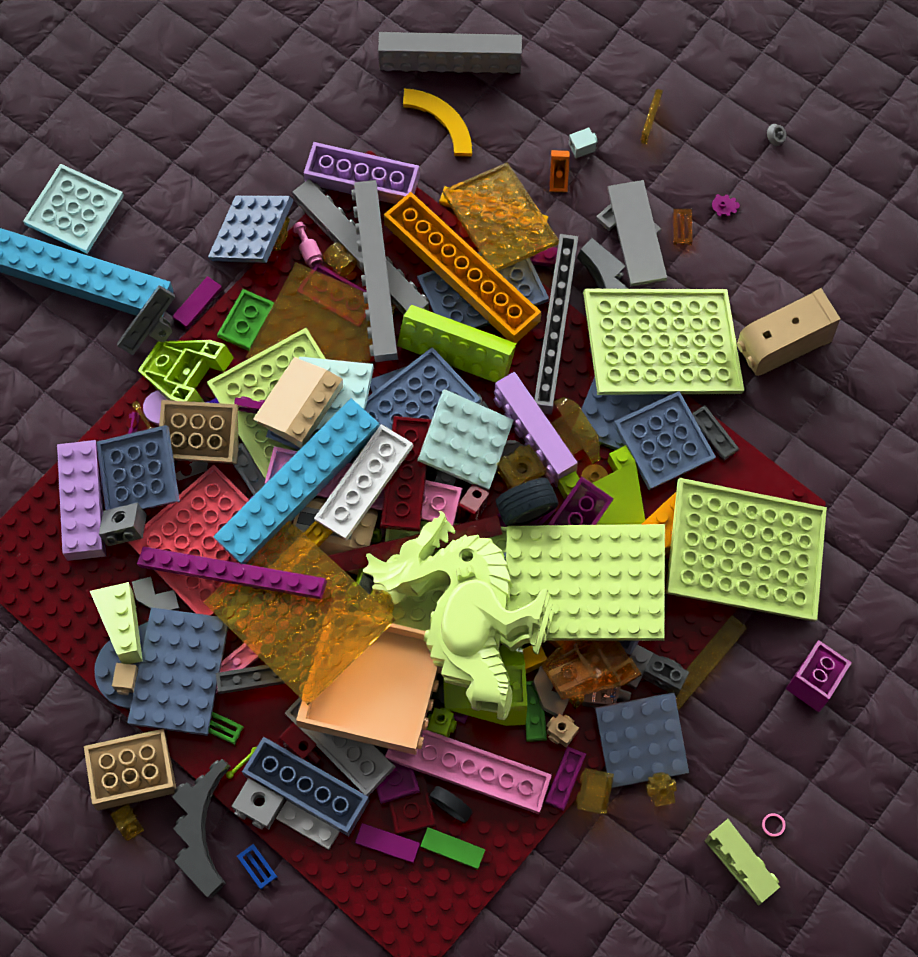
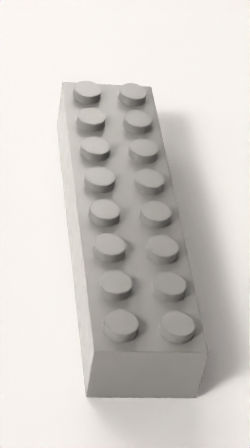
M379 32L378 54L380 70L521 73L522 35Z

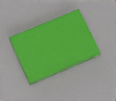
M242 289L217 337L251 352L276 308V303Z

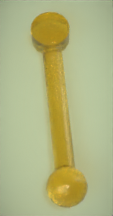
M133 402V408L138 411L147 428H154L151 427L140 409L139 402Z

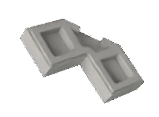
M151 577L132 582L136 601L150 609L152 607L174 611L180 610L174 590L156 594Z
M541 665L532 682L534 690L539 697L542 710L556 717L559 713L563 715L569 699L552 691L555 682L548 673L551 669Z

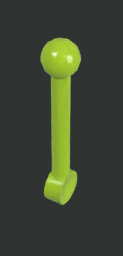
M253 747L251 753L232 771L226 773L228 779L233 778L234 773L251 758L257 747Z

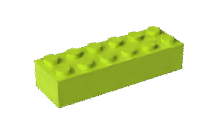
M411 305L403 316L397 346L423 355L433 347L450 366L496 383L509 374L517 343Z

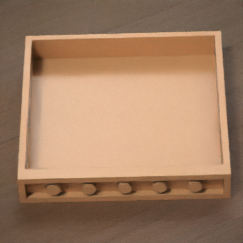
M329 609L296 719L297 726L416 755L417 750L422 749L424 737H421L422 731L427 730L429 718H426L428 711H432L434 699H431L432 694L437 692L439 681L436 679L438 673L441 674L442 667L434 665L430 657L431 653L426 645L427 642H424L426 631Z

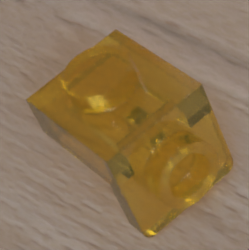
M129 804L110 814L126 841L144 831Z

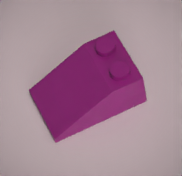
M581 476L548 525H597L614 498Z
M818 640L786 687V690L820 712L831 698L851 662Z

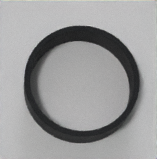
M436 786L429 796L439 808L463 823H466L473 813L471 808L458 797L439 786Z

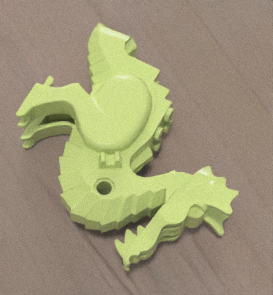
M439 511L440 516L434 518L432 522H428L421 530L418 538L405 542L401 547L400 555H393L387 563L375 558L372 554H366L369 564L363 569V572L374 577L375 584L372 586V589L374 591H381L382 598H390L394 605H398L406 596L421 597L424 593L439 586L450 585L436 602V609L432 611L430 616V630H426L424 635V642H427V648L431 653L430 657L434 665L442 667L441 675L445 677L444 681L446 683L468 688L466 695L473 710L497 712V719L505 720L508 717L512 703V689L498 649L500 648V643L510 651H515L522 645L531 643L533 652L538 655L541 644L545 643L554 614V610H552L553 604H548L550 595H547V589H543L535 601L520 609L508 611L510 588L513 587L508 574L510 570L504 560L503 551L493 544L492 539L480 538L479 535L469 537L464 535L456 541L452 540L445 549L441 548L432 557L435 548L440 547L439 540L448 543V532L455 533V529L447 521L446 515Z

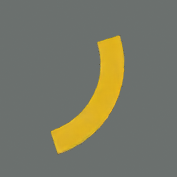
M404 88L403 107L427 111L434 115L450 133L454 147V156L472 157L470 134L460 115L448 103L432 94Z

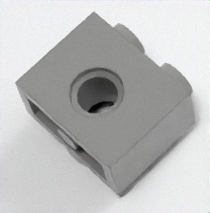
M248 778L234 801L232 808L235 810L234 814L243 820L246 817L253 820L252 824L261 830L264 827L270 829L283 807L285 799L281 795ZM262 797L265 799V803L262 806H255L257 798Z

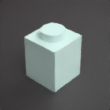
M590 128L569 135V146L575 158L596 150L598 140Z

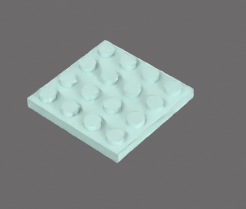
M60 164L23 222L28 227L88 254L124 197V194L115 188Z
M299 356L300 360L324 368L343 379V388L314 432H318L351 398L364 410L366 409L374 370L373 364Z
M444 389L417 461L488 491L514 420Z

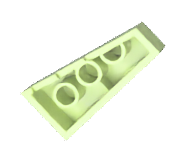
M129 582L90 591L121 663L133 664L142 662L135 595Z
M729 819L708 835L705 840L706 844L758 905L780 888L778 885L779 880L774 874L768 872L764 862L755 855Z

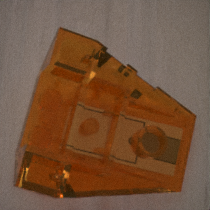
M565 641L541 665L562 700L624 686L642 675L619 641Z

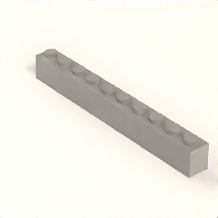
M308 179L292 191L294 201L360 269L359 258H362L363 255L362 252H358L357 241L361 240L360 234H356L355 222L352 219L348 220L344 211L334 205L329 195L325 196L320 186ZM386 256L390 298L394 306L403 315L411 305L429 311L428 298L424 294L421 295L417 291L415 284L411 281L408 282L405 279L404 273L400 269H396L390 258Z
M376 180L354 182L355 189L351 190L352 200L356 201L357 206H354L353 210L354 217H358L359 223L355 224L356 234H360L361 240L357 241L358 252H362L363 255L362 258H359L360 269H364L365 275H361L362 286H366L367 292H363L364 303H368L369 310H365L366 321H370L371 327H367L368 338H372L373 345H369L370 355L375 357V362L398 360Z
M560 234L534 398L542 412L548 415H552L578 245V236Z

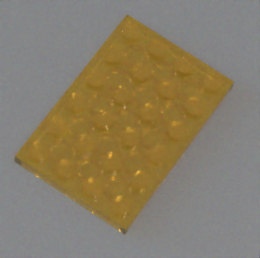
M508 162L443 190L444 197L482 257L496 271H500L559 244V239Z

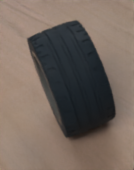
M538 478L522 483L504 492L496 499L497 508L506 526H519L529 523L550 513L559 505L553 487L547 478Z

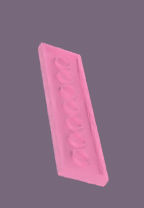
M428 730L422 731L421 737H424L422 749H418L416 755L388 749L385 757L391 762L536 814L540 813L551 779V774Z

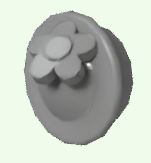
M777 124L769 126L767 130L769 142L774 146H780L785 141L786 131L783 126Z

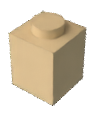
M116 663L112 687L118 694L129 695V693H134L138 667L132 664Z

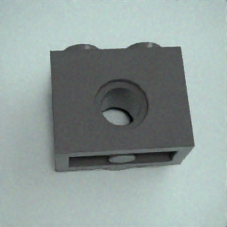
M139 503L105 510L102 514L99 536L107 546L142 539L147 514Z
M653 653L643 672L642 679L668 693L674 692L675 696L678 697L689 672L684 670L677 662Z

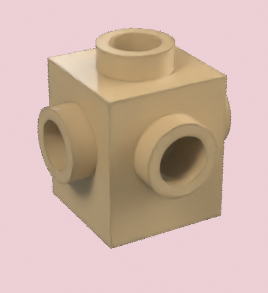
M560 713L556 718L553 716L546 725L548 727V738L557 745L560 743L566 748L578 733L579 727L573 724L574 720L567 715L562 716Z

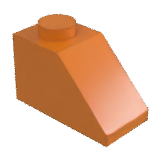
M551 150L549 191L568 192L569 151Z

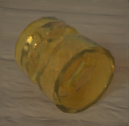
M339 242L331 245L323 255V260L333 267V270L341 277L350 274L358 262L351 253H347L345 247Z

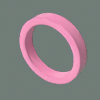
M768 814L762 821V829L768 836L777 837L784 832L785 821L778 814ZM774 816L781 820V832L772 834L766 830L765 821L768 817Z

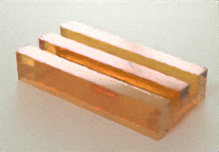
M673 209V245H677V243L692 245V209ZM677 214H680L681 238H678ZM684 214H687L688 238H685Z

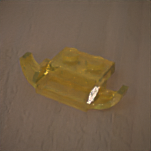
M565 397L554 401L562 416L553 421L551 425L571 454L574 455L583 449L592 464L601 460L599 437L579 405Z

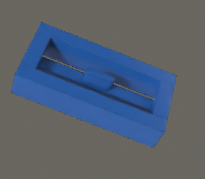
M254 844L237 855L261 890L278 878ZM252 850L271 874L269 878L250 854ZM245 855H247V857L252 862L254 867L257 869L259 874L265 880L264 882L261 883L259 881L257 876L246 863V861L243 858Z

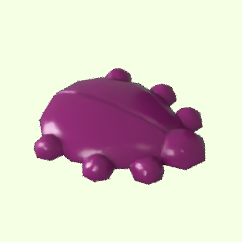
M717 194L712 202V207L718 216H721V214L730 216V212H737L736 209L740 207V204L735 202V198L730 199L729 195L720 196Z

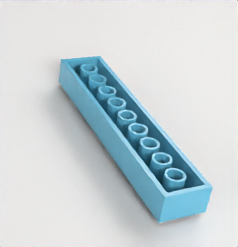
M0 228L1 273L136 316L158 285L172 293L174 292L170 281Z
M351 398L213 536L217 543L238 563L248 565L366 446L380 424Z

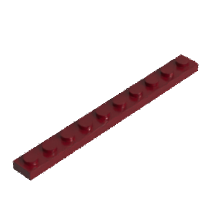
M498 515L453 525L455 533L448 532V543L439 540L440 547H436L435 550L446 548L452 540L456 541L464 535L467 537L479 535L480 538L502 535ZM420 534L307 560L310 576L322 578L367 567L369 561L366 554L368 553L383 562H387L393 555H400L401 547L405 542L418 538Z

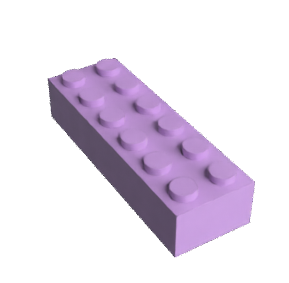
M313 142L304 170L305 182L310 179L322 188L352 194L351 190L355 189L354 182L376 180L379 201L397 204L410 192L415 194L420 177L418 165Z
M513 372L497 381L494 391L495 404L498 408L502 407L505 412L504 416L514 420L512 424L515 426V433L519 438H523L529 453L532 452L536 457L535 461L539 468L543 467L546 472V478L550 483H554L557 488L558 479L577 471L578 462L517 374Z
M96 440L57 444L63 555L67 561L105 557V542L99 536L103 514V496Z

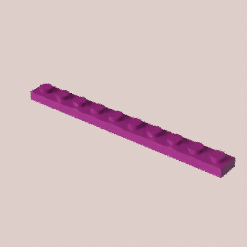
M144 546L137 565L141 568L321 600L327 584V580L321 577Z

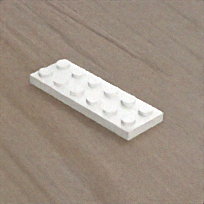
M381 424L314 517V520L343 539L348 540L414 446L413 443Z

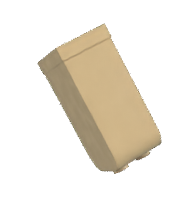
M822 288L747 325L740 332L737 346L744 355L749 367L756 376H759L822 345L824 346L832 342L840 322V317Z

